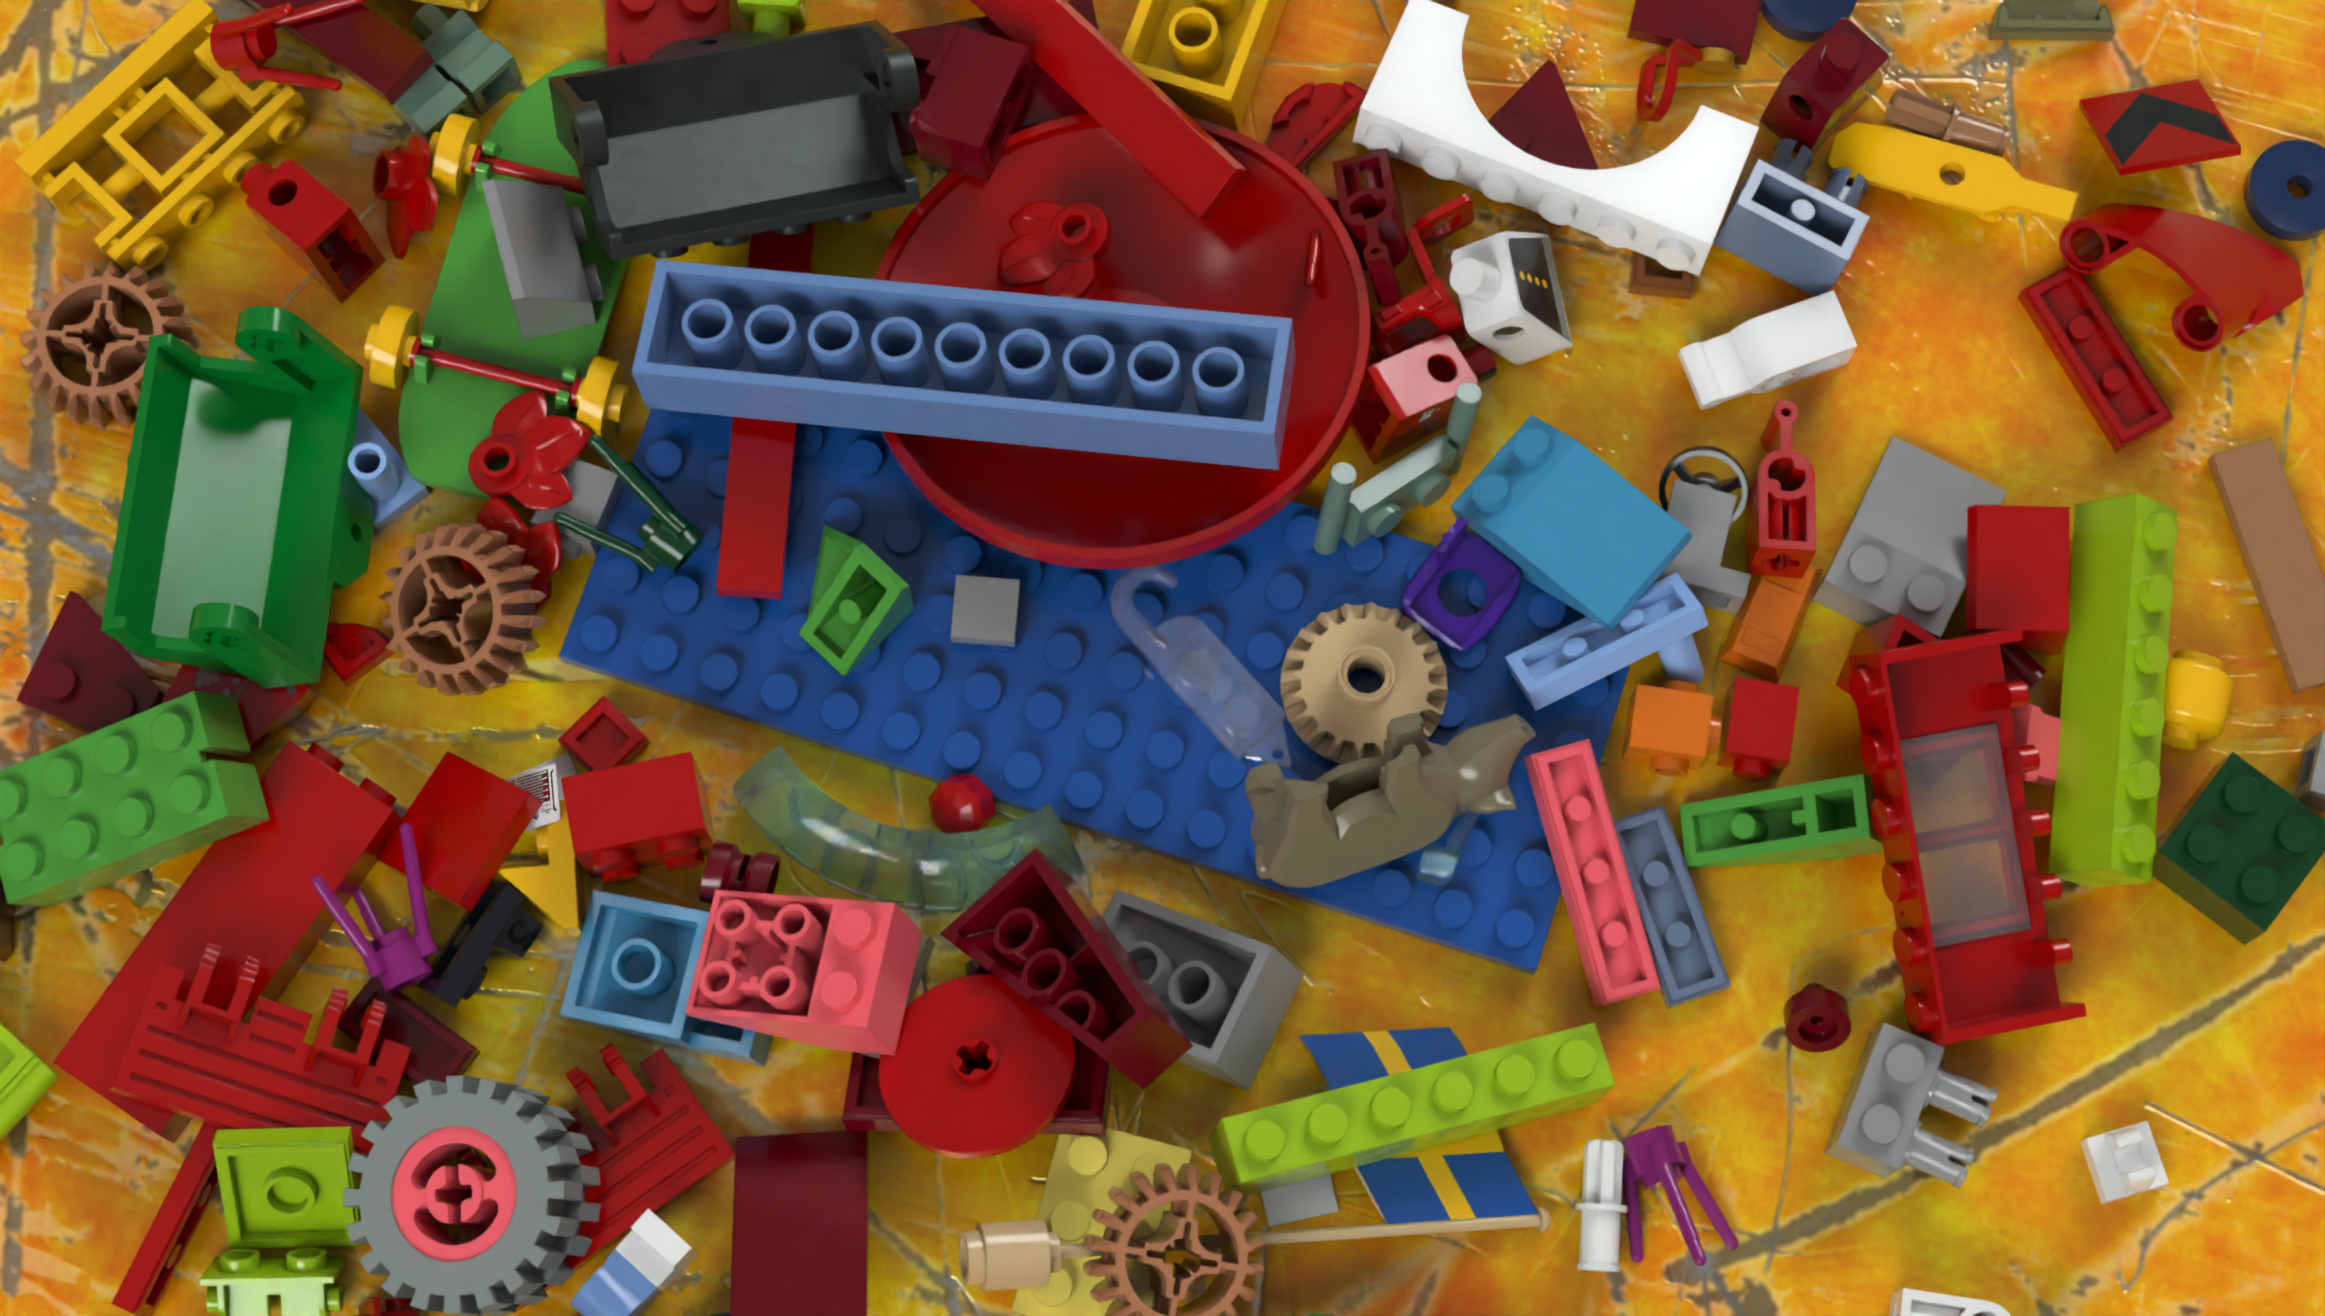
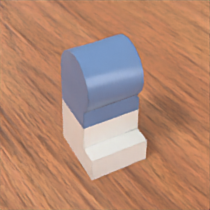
M648 1208L630 1227L632 1231L605 1259L607 1262L579 1289L571 1301V1306L582 1316H640L699 1254Z

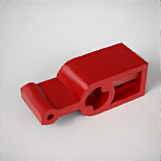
M1778 400L1760 438L1761 445L1766 450L1767 455L1760 462L1748 488V498L1745 505L1746 573L1751 575L1802 579L1816 553L1815 474L1813 466L1808 459L1799 452L1793 451L1792 428L1798 418V409L1795 403L1791 401ZM1778 556V562H1774V559Z

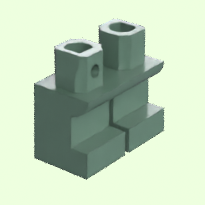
M426 3L414 13L410 24L413 30L424 40L420 45L427 49L434 62L396 103L390 106L416 135L424 138L429 145L432 134L435 131L441 132L444 122L450 114L455 113L476 118L472 109L473 106L483 115L523 79L514 56L497 40L493 42L479 30L464 10H459L456 14H453L443 6Z

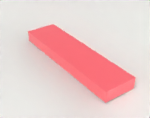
M1582 740L1523 757L1595 1007L1661 989L1590 740Z

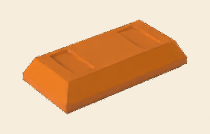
M1778 556L1774 559V562H1778ZM1810 564L1802 579L1752 575L1746 598L1737 612L1718 660L1778 684L1823 569Z

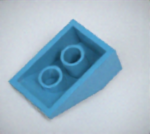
M1533 415L1524 422L1450 506L1457 519L1463 517L1469 520L1465 532L1476 535L1496 549L1517 567L1522 578L1609 631L1614 629L1693 538L1686 527L1579 441Z

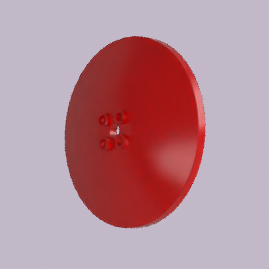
M1089 113L1050 120L1010 135L989 181L954 170L941 179L920 200V203L913 208L899 227L882 257L874 278L875 280L1044 295L1042 283L1032 286L1004 287L997 282V267L1001 254L1011 242L1018 238L1010 228L1009 218L1022 207L1038 201H1051L1064 208L1078 202L1092 203L1098 206L1110 221L1111 242L1104 256L1095 262V282L1082 299L1292 318L1296 359L1279 470L882 431L898 464L916 488L937 509L962 528L995 546L1023 557L1055 565L1085 569H1127L1154 566L1189 558L1220 547L1250 532L1280 512L1295 499L1326 466L1341 444L1356 414L1366 383V368L1369 366L1371 316L1363 269L1347 229L1332 205L1321 192L1290 162L1263 144L1237 131L1191 117L1246 169L1244 175L1211 220L1201 219ZM1086 225L1076 229L1071 238L1081 235ZM1316 227L1319 229L1322 238L1321 259L1316 284L1313 287H1306L1304 285V274L1309 237L1312 229Z

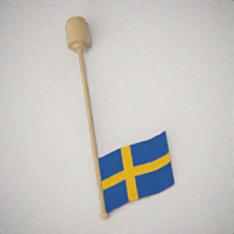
M1450 1027L1299 1035L1297 1037L1309 1053L1326 1085L1327 1091L1468 1055ZM1498 1130L1354 1167L1384 1224L1247 1232L1244 1234L1262 1236L1265 1245L1525 1227H1535L1538 1233H1543L1551 1225V1215L1545 1208L1534 1206L1504 1151ZM1043 1219L977 1223L975 1230L961 1231L959 1236V1267L962 1282L965 1286L979 1285L981 1291L1047 1287L1050 1273L1060 1271L1061 1258L1101 1256V1251L1089 1248L1084 1243L1060 1245L1058 1233L1048 1232ZM1219 1234L1198 1236L1203 1247L1207 1249L1221 1248ZM1174 1240L1173 1242L1175 1248L1167 1246L1164 1252L1181 1251L1185 1249L1176 1245ZM1148 1250L1147 1252H1148V1253H1151V1252H1159V1251Z

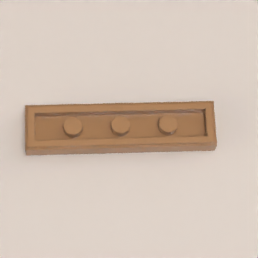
M2270 438L2213 454L2207 462L2292 694H2297L2325 686V580L2273 440Z

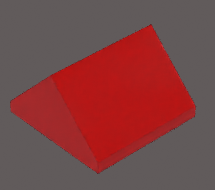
M1974 505L1967 507L1966 631L1979 634L2021 628L2023 641L2008 644L2049 656L2061 653L2069 633L2070 507Z

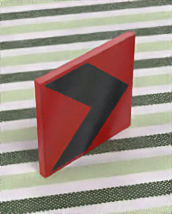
M2199 79L2079 100L2081 112L2119 176L2241 155L2239 142Z

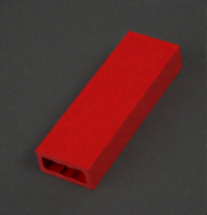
M288 740L259 780L270 820L215 841L53 1063L159 1136L175 1143L192 1118L110 1091L157 963L160 962L185 971L175 998L184 1002L206 943L221 947L219 966L215 976L210 979L202 1003L226 1011L235 987L233 982L239 965L245 961L246 956L260 960L261 964L241 1018L242 1022L248 1023L258 996L276 1002L335 921L323 900L312 886V877L315 875L322 876L345 907L351 899L353 891L359 888L377 863V855L402 820L391 808L397 799L366 777L357 786L339 774L345 764L316 743H312L308 750L305 751Z

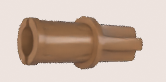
M1896 89L1889 100L1885 113V120L1892 125L1922 136L2002 157L2012 130L2008 125L2003 126L1962 111L1961 103L1954 101L1951 106L1905 89Z

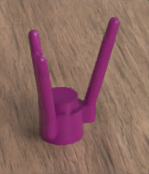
M403 823L400 826V836L416 936L411 937L407 927L387 933L365 891L362 888H356L352 896L374 939L370 943L324 878L320 875H315L311 879V884L323 900V903L363 958L371 979L378 977L386 994L406 988L432 975L434 971L427 957L439 951L430 931L418 852L415 845L413 828L409 823Z
M1671 1125L1651 1128L1622 1141L1627 1158L1623 1160L1622 1170L1625 1205L1628 1206L1626 1213L1630 1255L1635 1263L1641 1262L1644 1258L1639 1180H1642L1645 1190L1664 1187L1685 1243L1697 1266H1703L1707 1258L1677 1182L1683 1176L1729 1250H1735L1738 1247V1240L1728 1225L1725 1216L1692 1163L1685 1141L1677 1143Z

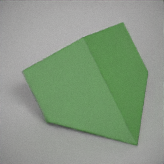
M824 524L807 621L798 634L841 675L845 676L914 610L910 586L865 543Z

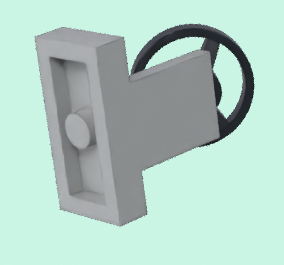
M1712 446L1691 447L1676 454L1662 471L1659 482L1661 506L1664 511L1686 527L1693 538L1654 583L1677 572L1703 607L1736 615L1746 598L1751 574L1721 567L1720 564L1729 527L1738 519L1745 508L1748 498V481L1741 464L1728 452ZM1695 456L1715 457L1731 466L1736 472L1737 477L1720 481L1709 472L1693 474L1682 461ZM1673 470L1681 481H1674L1668 502L1665 486ZM1741 488V497L1734 509L1737 495L1730 494V492Z

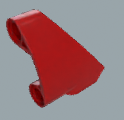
M2107 203L2068 223L2062 230L2059 238V250L2063 260L2072 269L2080 273L2090 274L2099 271L2138 247L2157 257L2178 273L2195 293L2175 307L2172 315V329L2176 338L2184 347L2196 352L2212 350L2231 337L2234 339L2304 296L2298 261L2273 245L2247 232L2186 212L2154 206ZM2095 231L2101 236L2104 246L2097 240ZM2207 308L2215 314L2218 324L2214 323L2209 317Z

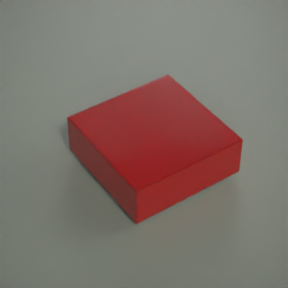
M604 695L558 739L560 745L588 772L630 764L651 744L649 739Z

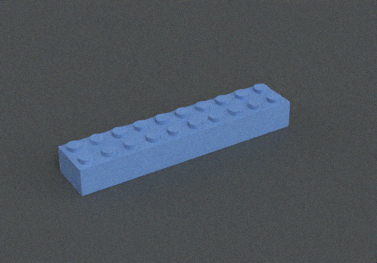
M657 259L633 363L632 375L645 406L649 409L1279 470L1296 350L1292 318Z

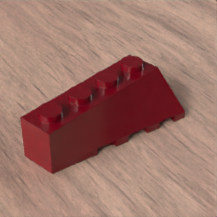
M1038 848L1031 851L940 933L945 939L1110 1063L1142 1090L1193 1046L1078 883Z

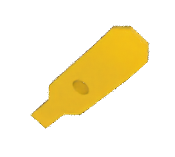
M1855 122L1836 134L1827 160L1833 170L1839 167L1852 170L1847 182H1853L1859 173L1867 180L1868 185L1902 193L1911 200L1916 197L1967 211L1987 222H1998L2001 212L2032 214L2068 224L2078 197L2076 192L2023 178L2003 157L1889 126ZM1947 171H1955L1963 177V180L1959 184L1948 185L1941 180L1940 176Z

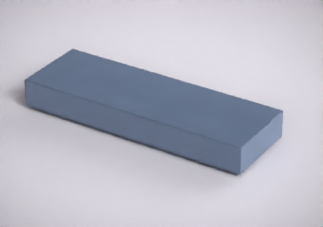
M1664 805L1613 821L1661 985L1660 991L1667 1009L1728 989L1731 986Z

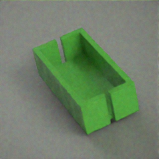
M192 691L0 770V837H2L4 843L0 845V877L7 903L53 907L270 820L255 765L216 759L208 761L205 753L240 757L251 752L236 697Z

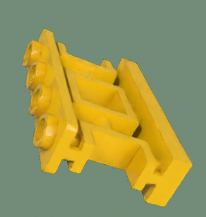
M189 0L13 161L29 184L46 200L48 199L59 211L84 191L113 219L93 241L107 258L120 266L125 275L135 265L143 268L144 271L151 270L157 266L166 256L169 245L187 228L193 229L202 224L212 213L214 203L232 186H241V180L249 168L259 163L277 144L283 145L295 138L303 128L305 118L310 113L301 93L293 85L264 81L252 91L231 70H224L219 67L211 51L210 35L213 25L220 20L214 9L204 0ZM199 61L201 66L216 80L191 101L173 83L193 64ZM235 97L254 116L228 139L225 132L211 118ZM174 107L204 137L169 170L161 175L131 146ZM108 144L111 150L125 163L100 186L81 167ZM145 181L163 200L137 223L119 203Z

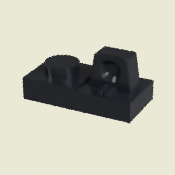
M492 879L472 911L466 912L432 963L431 967L434 973L421 980L418 987L436 999L456 1007L461 998L464 1000L470 998L482 984L487 974V967L484 966V963L492 953L489 950L493 945L522 958L543 927L520 904L526 895L508 883Z

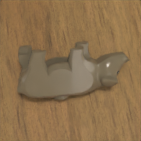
M1410 713L1390 720L1387 726L1384 756L1361 758L1338 765L1315 781L1283 778L1277 763L1267 762L1248 771L1245 779L1244 791L1254 811L1250 837L1254 844L1257 876L1260 879L1272 878L1274 882L1284 887L1311 888L1392 861L1436 841L1458 816L1470 810L1477 814H1492L1504 810L1517 809L1508 780L1519 751L1526 742L1536 736L1534 729L1522 717L1512 714L1501 719L1467 727L1456 734L1447 745L1441 746L1424 738L1422 734L1424 721L1419 713Z

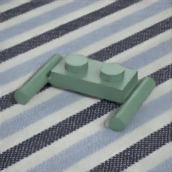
M1470 382L1460 384L1456 390L1444 435L1440 434L1356 489L1353 490L1357 475L1355 468L1345 462L1335 464L1331 468L1313 540L1314 549L1320 554L1330 555L1337 550L1341 537L1352 548L1371 535H1374L1376 538L1382 537L1389 533L1400 522L1403 515L1419 504L1427 507L1439 500L1451 484L1449 476L1456 474L1460 470L1482 397L1481 389L1476 384Z

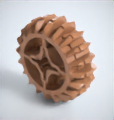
M111 260L103 276H100L92 264L84 263L82 280L75 282L69 274L61 273L60 283L64 287L63 290L55 295L51 290L41 289L40 297L47 305L45 310H26V318L37 329L19 333L21 344L30 350L29 353L21 357V364L27 373L34 374L29 380V385L38 396L46 395L45 404L52 412L59 414L66 410V417L70 422L79 426L90 417L93 426L105 431L109 424L111 416L114 415L122 427L130 428L132 411L137 410V400L141 390L149 337L172 334L194 350L191 344L184 340L193 334V327L187 318L180 317L185 307L177 296H168L169 288L162 279L156 277L148 282V275L144 269L136 265L125 275L120 266ZM124 306L137 308L150 315L153 323V335H142L137 328H128V320L123 315ZM92 312L85 321L76 324L81 318ZM114 337H115V338L117 339V343H116V342H111V343H110L111 338H114ZM98 349H104V353L100 355ZM62 356H73L78 363H87L86 371L91 376L90 386L77 384L65 377ZM141 366L134 374L123 380V377L129 370Z
M451 523L442 524L440 527H436L435 531H424L419 535H415V546H406L404 549L397 551L402 567H392L384 572L394 584L392 591L384 592V594L378 596L380 600L390 604V616H386L378 624L388 629L393 628L395 635L385 648L394 653L404 652L399 669L407 673H417V685H422L426 688H438L439 693L448 696L461 695L462 693H465L467 696L482 695L485 691H489V688H501L505 684L510 683V673H520L523 669L528 668L523 653L534 652L535 649L541 647L531 635L532 628L541 627L548 622L540 615L535 614V603H539L547 595L540 590H532L530 585L540 570L533 568V566H521L526 549L520 548L518 545H507V534H503L498 530H487L486 527H482L478 523H464L463 526ZM460 559L471 563L481 573L486 582L478 584L472 572H465ZM446 635L453 648H460L464 659L453 654L439 636Z
M1159 1163L1155 1165L1153 1172V1186L1144 1173L1134 1171L1129 1175L1130 1185L1134 1192L1133 1195L1129 1196L1128 1193L1115 1186L1108 1191L1110 1200L1118 1208L1113 1215L1098 1208L1092 1214V1218L1096 1222L1106 1226L1103 1237L1095 1234H1088L1084 1237V1245L1101 1251V1258L1092 1259L1083 1264L1085 1274L1095 1277L1105 1276V1279L1096 1284L1090 1291L1091 1297L1097 1302H1106L1113 1299L1107 1308L1105 1316H1240L1239 1311L1231 1304L1236 1296L1249 1302L1256 1299V1292L1252 1288L1243 1285L1246 1274L1261 1276L1265 1272L1263 1264L1248 1259V1252L1260 1250L1265 1246V1242L1262 1236L1244 1234V1231L1254 1225L1258 1216L1254 1210L1248 1208L1234 1212L1241 1203L1243 1193L1235 1187L1227 1188L1220 1193L1223 1179L1220 1174L1209 1171L1199 1181L1197 1166L1183 1163L1175 1179L1170 1165ZM1171 1202L1170 1211H1163L1160 1225L1153 1233L1147 1236H1131L1135 1227L1145 1215L1156 1207ZM1195 1203L1202 1206L1215 1222L1220 1235L1221 1252L1212 1251L1201 1245L1198 1238L1199 1221L1193 1219ZM1175 1240L1176 1245L1201 1259L1184 1258L1181 1264L1173 1261L1175 1267L1173 1270L1172 1265L1147 1251L1164 1252L1167 1246L1175 1248L1173 1242ZM1126 1258L1135 1259L1147 1264L1151 1273L1150 1289L1156 1292L1153 1308L1147 1306L1132 1288L1127 1274ZM1203 1274L1216 1275L1211 1285L1201 1296L1184 1306L1177 1307L1178 1300H1185L1188 1287L1195 1278Z

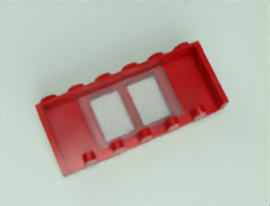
M2021 628L1990 631L1848 656L1851 672L1849 676V689L1857 707L1862 737L1860 741V754L1865 768L1871 774L1875 798L1871 805V819L1876 833L1882 839L1886 863L1882 869V884L1887 898L1893 904L1897 928L1893 934V949L1901 968L1905 992L1904 1014L1913 1035L1935 1044L1946 1045L2087 1016L2085 1003L2060 1002L2054 967L2070 964L2073 960V950L2066 938H2050L2048 934L2043 902L2060 899L2062 896V885L2056 874L2038 873L2032 838L2048 835L2051 831V820L2049 814L2044 809L2027 810L2021 773L2038 770L2040 767V755L2034 745H2016L2011 708L2026 706L2029 703V690L2026 683L2022 680L2006 682L2000 644L2023 641Z

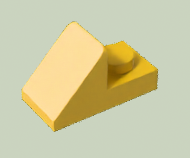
M559 800L561 820L536 828L539 859H549V865L499 869L498 873L506 883L526 895L524 898L570 937L580 939L586 917L583 866L574 854L565 800Z

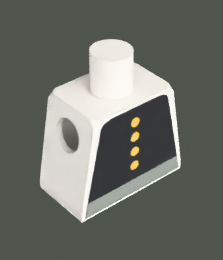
M1505 231L1468 244L1452 252L1450 284L1459 295L1465 329L1471 338L1518 366L1572 346L1550 240L1547 234Z

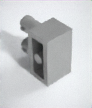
M1883 1022L1868 1037L1824 1153L1884 1179L1897 1170H1902L1905 1165H1908L1951 1183L1952 1186L1959 1189L1969 1171L1965 1167L1967 1164L1970 1165L1972 1163L1975 1150L1970 1147L1965 1148L1920 1129L1921 1122L1918 1121L1922 1108L1925 1109L1930 1104L1973 1122L1976 1126L1982 1128L1992 1109L1989 1108V1104L1995 1102L1998 1089L1991 1086L1987 1087L1944 1069V1061L1941 1058L1945 1047Z

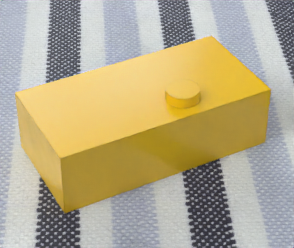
M1140 0L1120 52L1190 117L1206 120L1231 130L1239 131L1287 0Z

